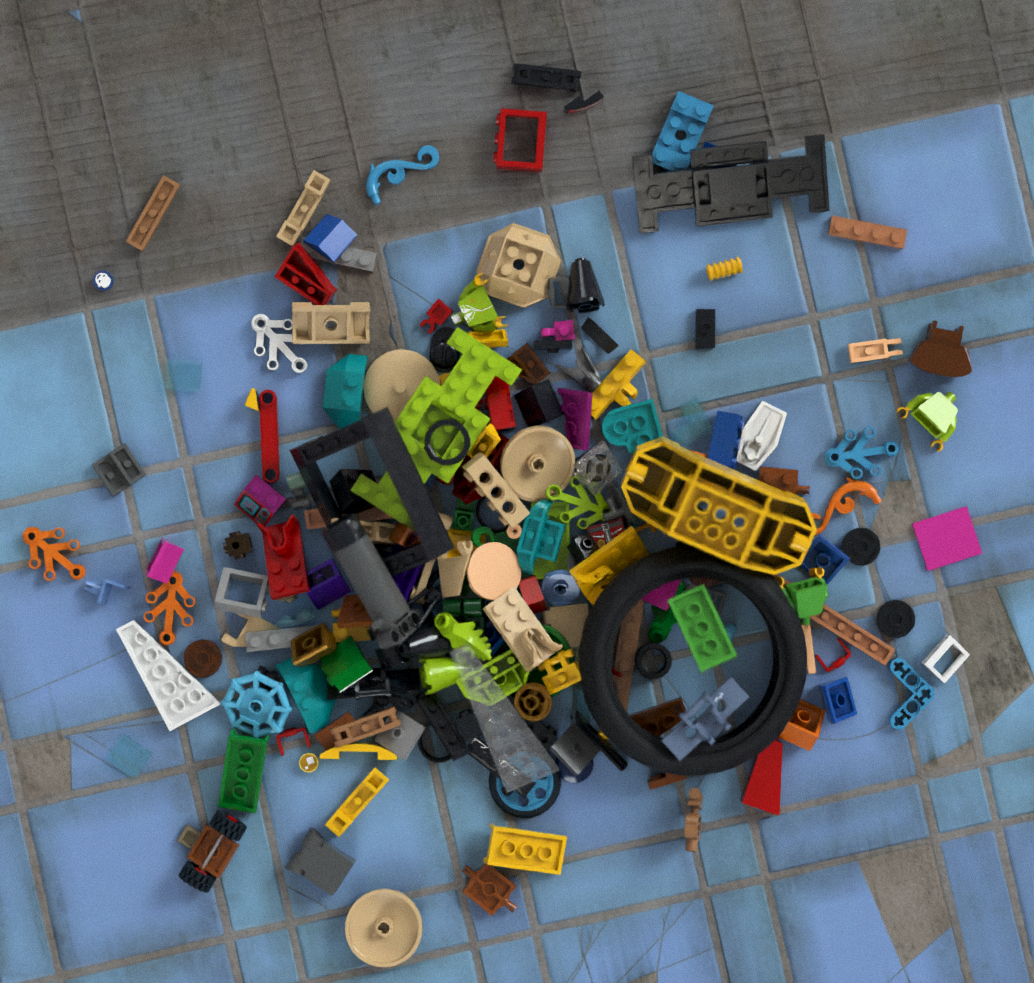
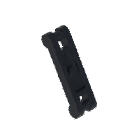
M513 64L514 77H512L511 83L514 85L563 89L573 92L580 90L578 82L579 78H581V71ZM522 72H528L527 78L522 77ZM571 77V83H566L565 78Z

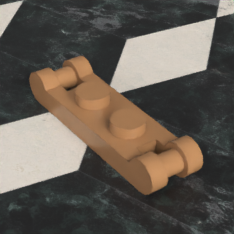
M395 706L330 728V733L335 738V746L341 747L401 725L400 719H397L395 714L397 712ZM388 716L390 722L385 723L383 717ZM346 731L348 737L343 738L341 732Z

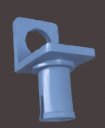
M104 579L103 585L87 580L85 584L89 586H84V591L99 595L97 604L106 605L112 585L124 589H130L131 586L110 579Z

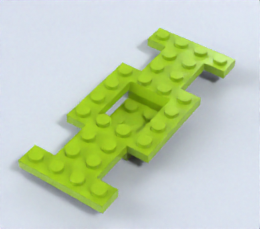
M458 327L447 341V344L462 353L443 385L440 386L425 376L395 421L424 484L431 473L449 483L462 463L460 461L454 465H441L430 460L424 449V438L429 427L443 419L458 421L463 424L469 433L471 449L490 420L489 417L475 409V406L491 381L497 376L512 386L522 371L521 368ZM444 425L433 432L430 444L439 458L452 459L457 457L463 450L464 437L456 427ZM387 470L378 484L361 474L351 488V491L416 532Z

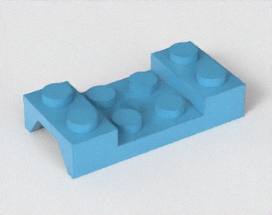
M678 91L653 150V166H659L669 171L687 169L690 164L689 149H696L714 105ZM683 131L686 134V138L681 141L677 140L675 133Z

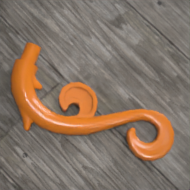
M847 477L848 483L839 487L829 500L823 522L817 528L815 535H819L825 530L835 508L842 514H847L854 509V501L849 497H845V503L841 504L840 499L846 493L860 491V496L866 495L877 505L882 501L877 494L878 491L867 482ZM811 513L813 519H821L820 515Z

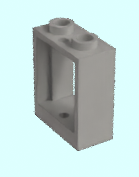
M224 567L215 598V609L261 618L262 612H266L268 601L265 600L266 595H270L268 576ZM231 579L262 585L257 605L227 600L226 597Z

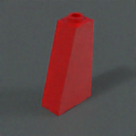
M777 737L771 745L755 756L740 801L743 804L779 816L783 743L778 741L779 738Z

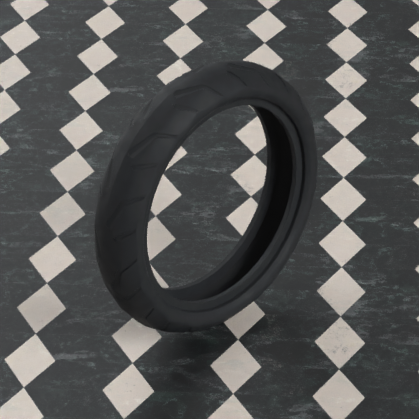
M677 546L645 556L623 569L605 587L589 612L580 640L578 657L581 676L580 684L584 699L602 733L621 752L633 760L658 771L687 776L707 775L735 768L757 756L771 745L783 732L793 716L803 693L807 673V648L801 621L779 584L768 573L738 566L695 546ZM686 578L714 579L727 583L739 590L760 612L772 642V673L766 693L760 704L743 723L730 732L713 738L715 742L712 745L707 740L701 741L680 761L661 741L662 737L656 736L639 726L624 709L613 683L612 650L615 637L625 616L647 593L675 580Z

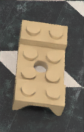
M292 302V344H370V303L350 302V305H312L311 302ZM334 321L337 325L334 328H328L326 323Z

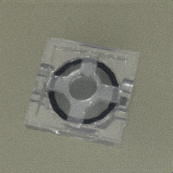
M600 441L589 452L582 454L574 464L576 471L573 474L580 477L577 479L578 482L587 486L591 494L596 495L622 472V469L606 443Z

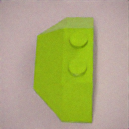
M510 649L456 680V683L465 698L493 705L525 685L529 672H526Z

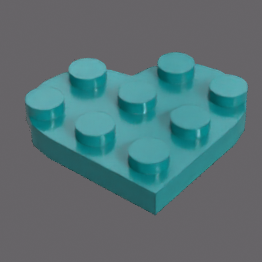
M653 399L619 407L608 412L602 422V433L605 439L611 445L626 446L628 452L633 455L636 446L662 437L663 434Z

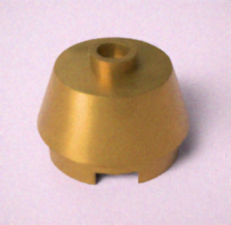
M532 682L519 688L515 695L514 705L522 718L528 721H539L549 714L552 699L549 691L543 685Z

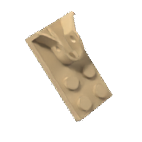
M515 587L483 608L526 672L531 671L563 648L562 644L559 645L552 641Z

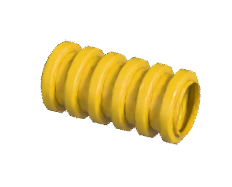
M735 257L734 260L733 258L729 261L724 260V262L718 261V264L706 265V272L710 281H713V278H716V280L719 277L725 278V275L728 277L731 274L736 275L737 272L741 274L743 271L742 262L739 257Z

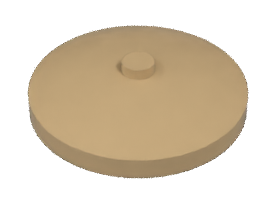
M393 350L381 355L372 363L365 376L364 396L368 407L373 413L388 407L395 422L425 376L440 385V379L435 367L424 356L411 350Z
M531 426L516 433L505 445L500 458L501 477L518 498L530 502H539L542 499L548 500L545 496V491L550 485H558L563 491L569 484L575 469V454L570 442L560 432L547 426ZM551 490L549 493L554 497L555 492Z
M386 888L375 889L359 897L350 908L345 922L346 939L353 953L363 962L376 967H391L407 960L417 949L423 931L422 917L415 903L405 894Z

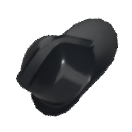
M450 327L438 329L431 339L429 359L436 371L441 373L452 371L460 359V352L447 344V341L455 331V329Z

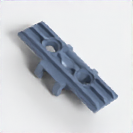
M732 677L727 679L710 696L704 691L702 693L703 696L685 713L679 714L683 721L661 740L680 761L704 738L712 745L715 742L713 737L723 728L728 730L731 727L725 719L749 698ZM718 700L725 702V707L721 711L716 709V702ZM709 702L710 707L691 723L689 719ZM689 727L695 728V736L687 737L686 729Z

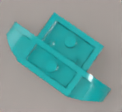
M540 500L531 508L530 514L525 517L516 550L520 568L525 574H534L533 567L538 557L554 562L557 560L566 525L548 520V511L553 501Z

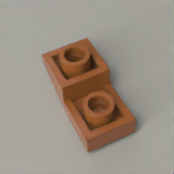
M348 711L315 734L325 750L335 745L334 735H331L329 729L353 721L354 718ZM346 731L341 732L343 738L347 737Z

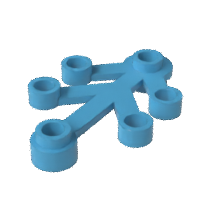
M866 427L853 449L843 452L849 442L857 437L854 430H847L837 448L827 450L824 458L829 466H840L850 473L853 479L861 478L863 472L860 468L851 466L845 461L846 459L855 460L866 468L872 476H878L881 474V467L872 464L864 457L885 454L891 457L898 453L899 446L894 441H888L880 447L862 449L867 441L876 434L873 427ZM867 429L872 430L873 434L871 436L866 434ZM848 432H852L854 434V437L852 439H849L847 437ZM889 445L894 446L893 452L888 450ZM832 454H836L838 456V459L836 461H833L831 459ZM873 467L878 468L879 471L877 474H874L872 472ZM854 470H858L860 472V475L858 477H855L853 475Z

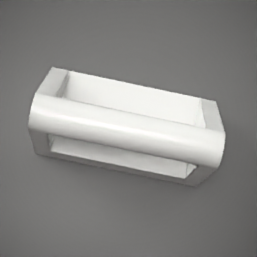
M945 635L921 664L945 684L970 654L950 635ZM953 645L961 654L941 675L933 666L949 647Z

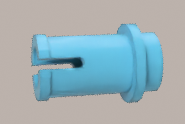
M726 622L723 626L732 643L734 634L738 631L736 630L737 626Z

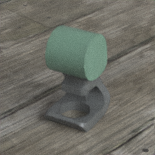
M301 473L286 475L289 489L291 492H294V497L296 498V502L292 503L293 509L297 510L311 506V502L306 498L303 491L307 487Z

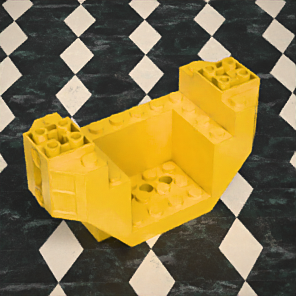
M663 436L636 446L621 480V488L631 513L667 535L744 568L776 575L800 566L817 531L809 507L803 497L787 490L784 492L685 449L679 443ZM699 501H706L708 507L705 510H699L697 508ZM718 509L726 510V515L723 518H717L715 512ZM736 517H743L745 519L744 524L741 526L734 525L733 521Z

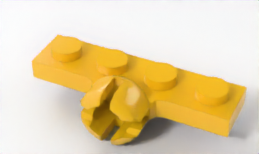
M632 349L592 393L591 416L595 420L613 401L623 407L631 404L626 394L633 400L637 397L638 391L630 382L646 364V361Z

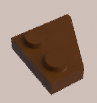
M528 343L507 358L508 361L522 369L518 377L534 385L551 373Z

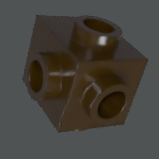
M240 531L229 533L230 537L225 538L223 543L225 554H228L229 557L234 556L235 560L245 558L246 553L254 552L250 533L241 534ZM237 542L240 544L238 549L235 546Z

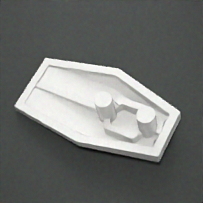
M764 401L760 403L741 433L740 448L736 455L737 463L753 471L759 468L778 445L787 415L786 412Z

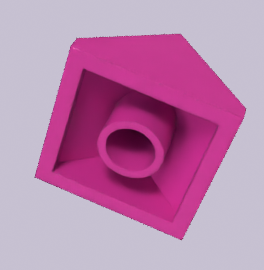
M162 537L145 570L146 575L167 584L184 549Z

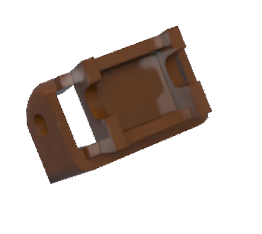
M937 321L929 323L925 341L916 344L908 358V362H911L918 369L935 375L963 377L970 374L972 366L969 352L961 345L964 326H959L958 329L950 331L936 328Z

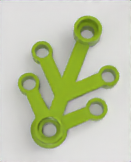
M579 476L572 477L569 484L577 491L580 498L563 493L561 488L555 484L550 485L546 489L545 496L548 500L555 501L558 499L578 506L559 515L558 519L562 524L568 523L572 518L589 510L595 514L588 518H581L576 522V527L579 530H585L594 522L599 520L605 522L602 517L603 510L611 512L600 492V486L593 482L587 487L588 493L594 495L598 504L596 505L591 503L582 485V479ZM573 479L578 480V483H579V484H578V485H574V484H573ZM591 486L596 487V492L591 490ZM551 490L555 492L554 497L549 493ZM562 515L567 516V521L562 519ZM580 521L585 522V527L580 526Z

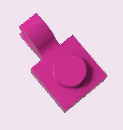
M573 320L553 322L554 328L541 329L542 338L555 336V341L575 339Z

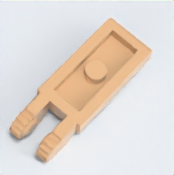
M901 338L847 344L850 363L903 355V350L888 352L887 346L901 343Z

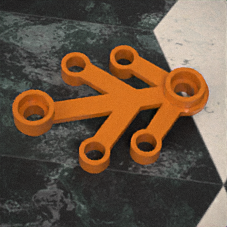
M28 527L23 532V540L30 547V568L38 569L41 566V560L38 558L39 546L44 550L45 580L53 581L56 578L53 558L70 571L69 574L73 579L80 580L85 577L86 569L83 565H74L58 552L61 550L77 551L80 548L78 540L72 539L69 542L48 544L43 539L52 537L62 539L65 536V530L58 527L54 530L40 531L37 527ZM57 530L62 531V535L60 537L56 535ZM30 533L35 534V538L33 540L29 538ZM74 541L77 543L75 549L71 547V543ZM33 560L38 561V565L36 567L32 565ZM76 568L80 570L78 576L74 574ZM48 572L53 573V577L51 579L47 577Z
M173 571L171 577L176 578L175 584H171L169 579L167 584L163 583L155 591L149 592L146 595L148 603H155L158 597L168 590L167 598L152 611H147L144 614V620L150 623L155 621L156 617L166 609L164 631L159 636V640L163 645H171L176 640V635L172 631L174 610L181 617L184 626L188 627L194 623L193 616L189 615L176 600L177 591L183 597L186 607H193L196 604L195 597L191 596L183 587V577L177 571ZM150 594L155 596L154 601L149 600ZM188 598L193 599L192 605L187 604ZM148 613L153 615L152 620L147 619ZM186 617L191 618L190 624L185 623ZM165 634L170 636L169 641L164 640Z

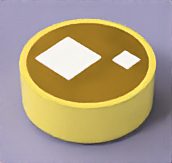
M305 753L299 760L300 768L305 772H313L319 765L318 757L314 753Z

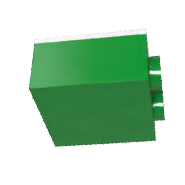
M352 636L338 644L337 649L331 654L320 658L322 662L320 667L325 675H328L326 677L327 681L332 687L335 685L340 692L373 671L362 649Z

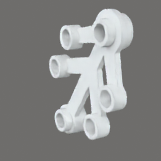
M264 314L255 315L251 321L253 330L257 332L254 353L259 357L266 354V348L263 346L265 333L270 338L269 360L267 362V367L270 370L275 371L279 367V362L277 361L278 347L292 362L291 366L295 372H305L308 366L306 360L298 358L284 343L292 342V334H275L271 329L284 328L290 331L292 330V325L290 328H286L285 323L290 321L292 324V320H270ZM260 320H263L265 323L263 327L258 326ZM259 347L263 348L262 354L257 353ZM275 361L276 367L271 368L270 362ZM302 362L303 368L297 369V363Z

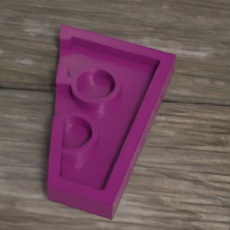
M557 388L563 402L561 410L565 413L567 439L572 448L588 450L592 393L568 388Z

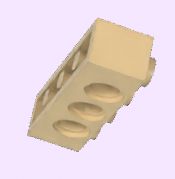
M477 453L462 466L465 471L463 475L470 483L473 481L476 484L475 490L481 497L485 496L488 502L486 504L493 512L496 510L499 513L498 519L504 526L509 525L514 528L530 514L484 454ZM483 472H486V479L484 481H480V475ZM494 487H498L497 494L491 496V490ZM509 501V508L503 510V504Z

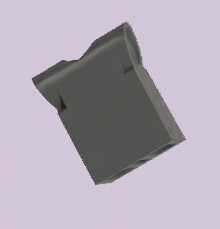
M311 827L303 838L301 851L292 855L285 868L303 875V877L332 896L356 860L326 841L315 828Z

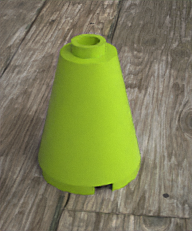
M419 658V663L422 662L423 666L419 668L420 679L423 689L427 688L426 695H431L456 684V680L473 671L472 663L468 662L467 658Z

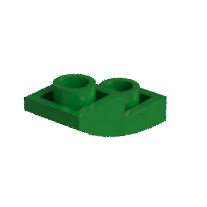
M457 498L453 521L454 529L472 531L476 500L466 504Z

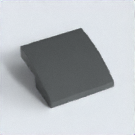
M126 443L92 464L93 469L112 497L146 476Z

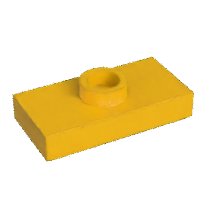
M505 329L494 330L488 333L479 331L467 332L489 348L508 346Z

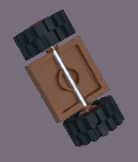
M217 810L188 854L187 858L191 861H186L178 875L180 879L188 883L189 886L208 893L216 881V877L221 878L240 846L235 841L241 839L247 826L233 815Z

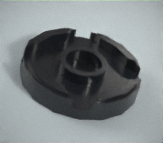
M855 528L845 535L842 541V552L850 558V563L864 566L877 559L880 553V541L873 531L867 528Z
M891 600L885 602L879 608L876 622L883 634L891 638H901L913 629L915 614L907 603L900 600Z

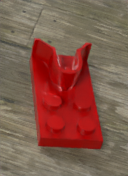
M291 515L287 522L267 527L258 523L257 526L262 531L271 598L277 600L309 592L310 586L300 521L295 515Z

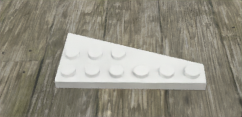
M135 620L116 629L169 731L221 704Z

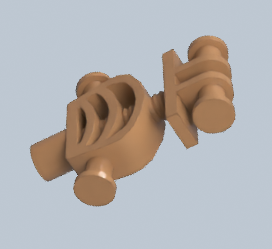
M697 788L689 790V801L687 803L691 809V813H687L684 828L686 838L685 851L697 852V844L701 838V814H698V811L703 810V795Z

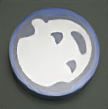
M100 271L95 274L93 282L96 288L106 291L113 286L114 280L110 273Z

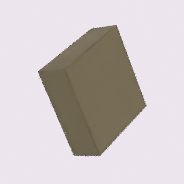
M187 824L177 841L192 849L202 832Z

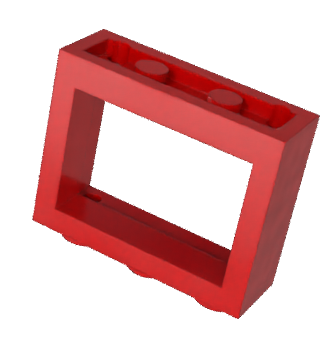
M501 108V114H497L496 125L500 126L499 133H495L494 143L498 144V151L493 154V163H497V169L542 172L547 112ZM506 117L539 119L535 163L503 160Z

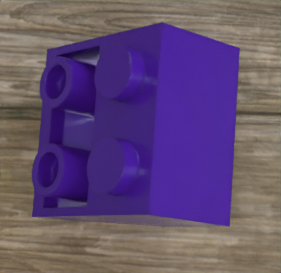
M334 558L307 571L310 591L306 592L317 610L352 592Z

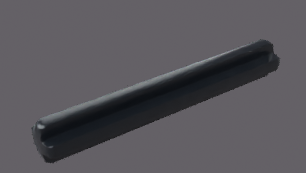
M578 711L570 715V719L620 771H623L628 766V763L602 736L598 735V732Z

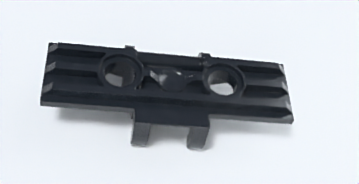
M381 660L380 668H372L373 671L357 681L353 688L348 687L340 692L335 685L332 687L327 681L328 700L344 698L360 700V698L379 696L390 698L392 694L420 692L419 668L387 671L384 661ZM390 680H397L398 683L391 684Z

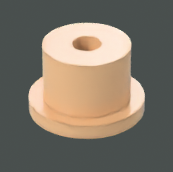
M517 524L514 528L508 526L507 535L510 538L517 539L520 537L522 532L520 525Z

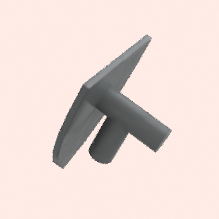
M612 484L613 497L606 499L611 512L602 514L603 520L606 522L621 517L625 528L628 529L632 513L621 492Z

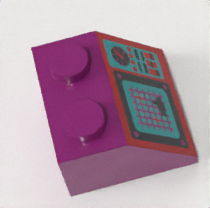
M255 475L244 488L234 505L255 523H261L266 527L288 499L259 475Z

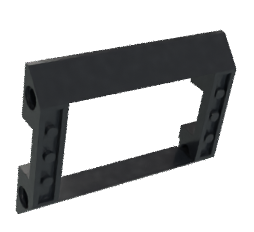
M388 407L358 419L350 425L325 436L317 437L289 451L327 527L331 524V519H340L342 515L316 461L368 438H372L421 540L413 543L407 549L381 558L391 576H395L452 550L454 545Z

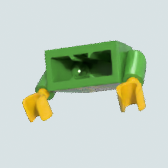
M822 567L810 568L809 575L812 578L786 584L785 588H783L784 579L780 576L776 577L788 602L798 615L801 625H809L810 616L822 612L823 604L829 595L827 584L822 579L825 573Z

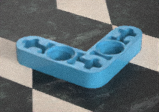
M893 658L889 662V670L912 693L889 717L891 727L901 730L933 700L935 693L933 688L905 660ZM895 662H901V668L904 671H906L907 668L909 669V671L906 672L902 678L900 677V675H902L903 673L900 670L894 671ZM911 674L915 675L917 679L914 685H908L906 681L907 677ZM922 689H929V697H923L920 700L923 702L922 705L919 703V701L914 699L915 696L917 698H920L922 696ZM915 702L917 705L916 711L908 712L907 704ZM903 709V711L910 717L907 719V717L904 716L901 719V725H894V718L901 717L903 713H901L900 711Z

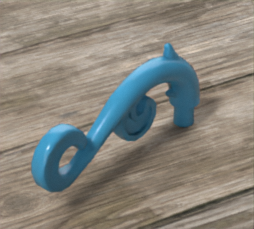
M430 145L420 148L417 154L418 161H422L421 158L425 154H429L432 157V161L426 165L403 160L386 161L376 167L371 164L366 181V190L368 197L372 199L374 205L381 203L378 196L380 182L377 183L383 172L395 169L397 171L396 174H392L389 171L387 178L391 184L398 185L405 179L403 168L418 170L434 168L439 162V152L437 149Z

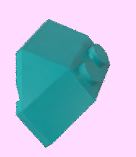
M347 354L327 369L322 408L339 429L350 425L361 417L368 356Z
M292 657L275 665L309 734L327 726L336 699L328 700L327 680L320 666L315 663L308 664L305 667L295 666Z

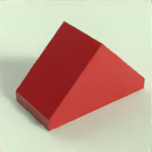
M536 575L521 579L519 588L522 597L533 614L547 610Z

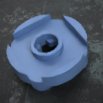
M569 570L547 572L541 583V592L544 599L550 601L554 606L569 605L580 593V588ZM559 585L564 586L562 591H559L556 587Z

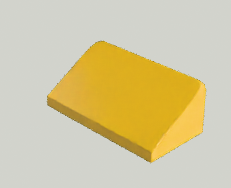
M489 424L479 435L467 454L469 457L473 458L480 452L487 458L501 439L492 424Z

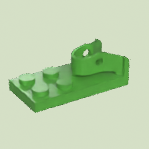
M704 584L668 600L700 674L728 660L737 658L735 649Z

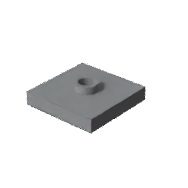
M396 708L397 712L395 714L397 719H400L401 725L378 733L374 741L406 761L426 727ZM389 717L386 719L385 723L390 722Z

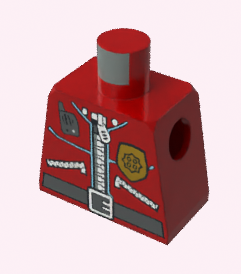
M622 518L586 528L599 549L624 532Z

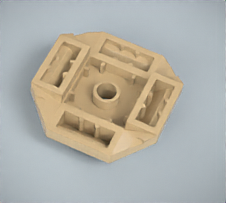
M512 223L489 235L476 273H484L480 277L481 281L488 279V282L483 284L488 296L521 308H526L548 298V279L556 277L561 259L550 235ZM515 261H522L524 263L523 269L516 270L513 267Z

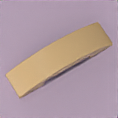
M313 170L300 198L288 219L284 221L276 236L277 238L291 246L296 243L317 209L331 179Z

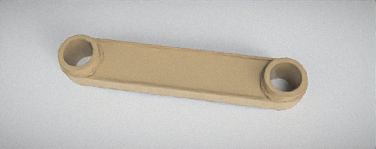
M438 513L448 532L453 517L444 513ZM435 559L424 563L417 586H413L409 600L426 588ZM425 596L414 603L424 604L425 601L423 599Z

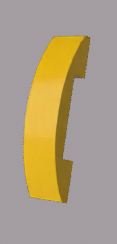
M352 742L341 747L334 746L320 754V759H339L341 751L378 752V760L398 759L397 755L385 747L367 742Z
M374 767L326 822L325 826L340 837L389 779Z

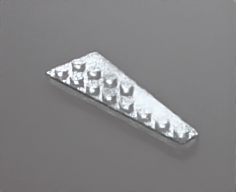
M466 644L450 651L506 792L508 793L559 771L557 764L470 646Z

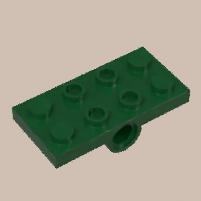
M466 570L460 595L445 598L443 613L451 614L458 623L474 622V630H483L480 638L486 637V617L483 610L485 599L479 597L470 588Z

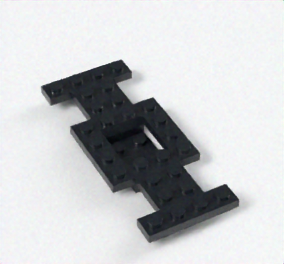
M825 135L804 136L805 155L769 160L767 141L689 149L691 169L653 173L651 154L632 156L639 233L659 231L657 212L694 208L697 227L773 218V199L808 195L810 213L830 211ZM746 163H749V165H741V166H733V167H724V168L712 169V167H721V166H729V165H738V164H746Z

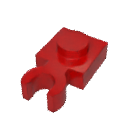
M437 299L426 313L430 318L423 320L420 326L424 327L426 323H429L431 328L428 330V333L431 334L436 329V323L442 326L454 311L441 299Z

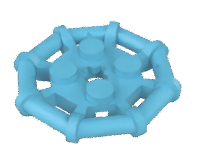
M260 671L230 680L231 684L225 698L221 701V705L226 710L231 727L254 738H260L276 732L281 733L290 711L293 710V706L289 703L284 691V684L261 674ZM253 681V686L247 689L242 686ZM260 682L272 687L271 691L260 687ZM236 691L240 694L237 701L233 700ZM276 692L281 701V704L278 705L276 703V697L274 696ZM252 703H259L261 708L254 709ZM233 708L239 710V718H237ZM275 711L281 712L277 721L273 719ZM242 721L253 725V728L246 724H243ZM263 723L270 725V727L260 729V725Z

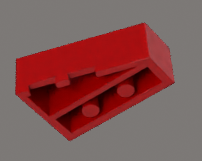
M300 242L293 245L274 276L315 305H329L337 292V289Z
M495 376L486 389L487 398L484 399L485 409L490 410L491 416L489 417L488 425L492 424L497 432L516 429L509 385Z

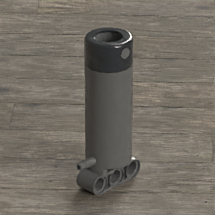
M351 513L343 516L322 530V535L372 619L373 623L370 626V630L375 631L379 629L380 633H378L376 638L379 647L388 649L399 645L417 629L416 626L422 618V614L416 609L410 611L408 603L357 515Z

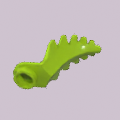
M447 612L436 616L435 626L444 637L450 640L452 648L458 649L461 646L464 654H467L470 650L471 656L475 657L477 654L478 660L481 658L483 661L486 659L491 660L492 650L489 649L491 644L486 643L488 637L480 638L483 630H474V622L458 623Z

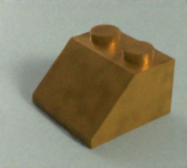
M324 622L290 640L293 664L300 667L312 664L337 649L336 638Z

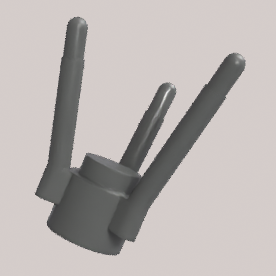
M581 348V351L592 371L588 372L579 360L575 361L586 375L583 378L584 381L561 365L556 364L558 369L582 385L585 390L589 388L590 391H593L603 382L600 379L601 375L597 372L584 348Z

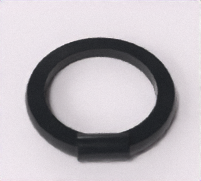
M452 419L439 420L427 430L424 438V449L430 460L441 465H454L462 461L470 449V436L467 429L458 421ZM444 425L456 427L464 437L463 450L457 457L452 459L439 458L430 444L433 432Z

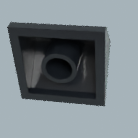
M549 380L530 386L514 395L528 427L540 426L564 415Z

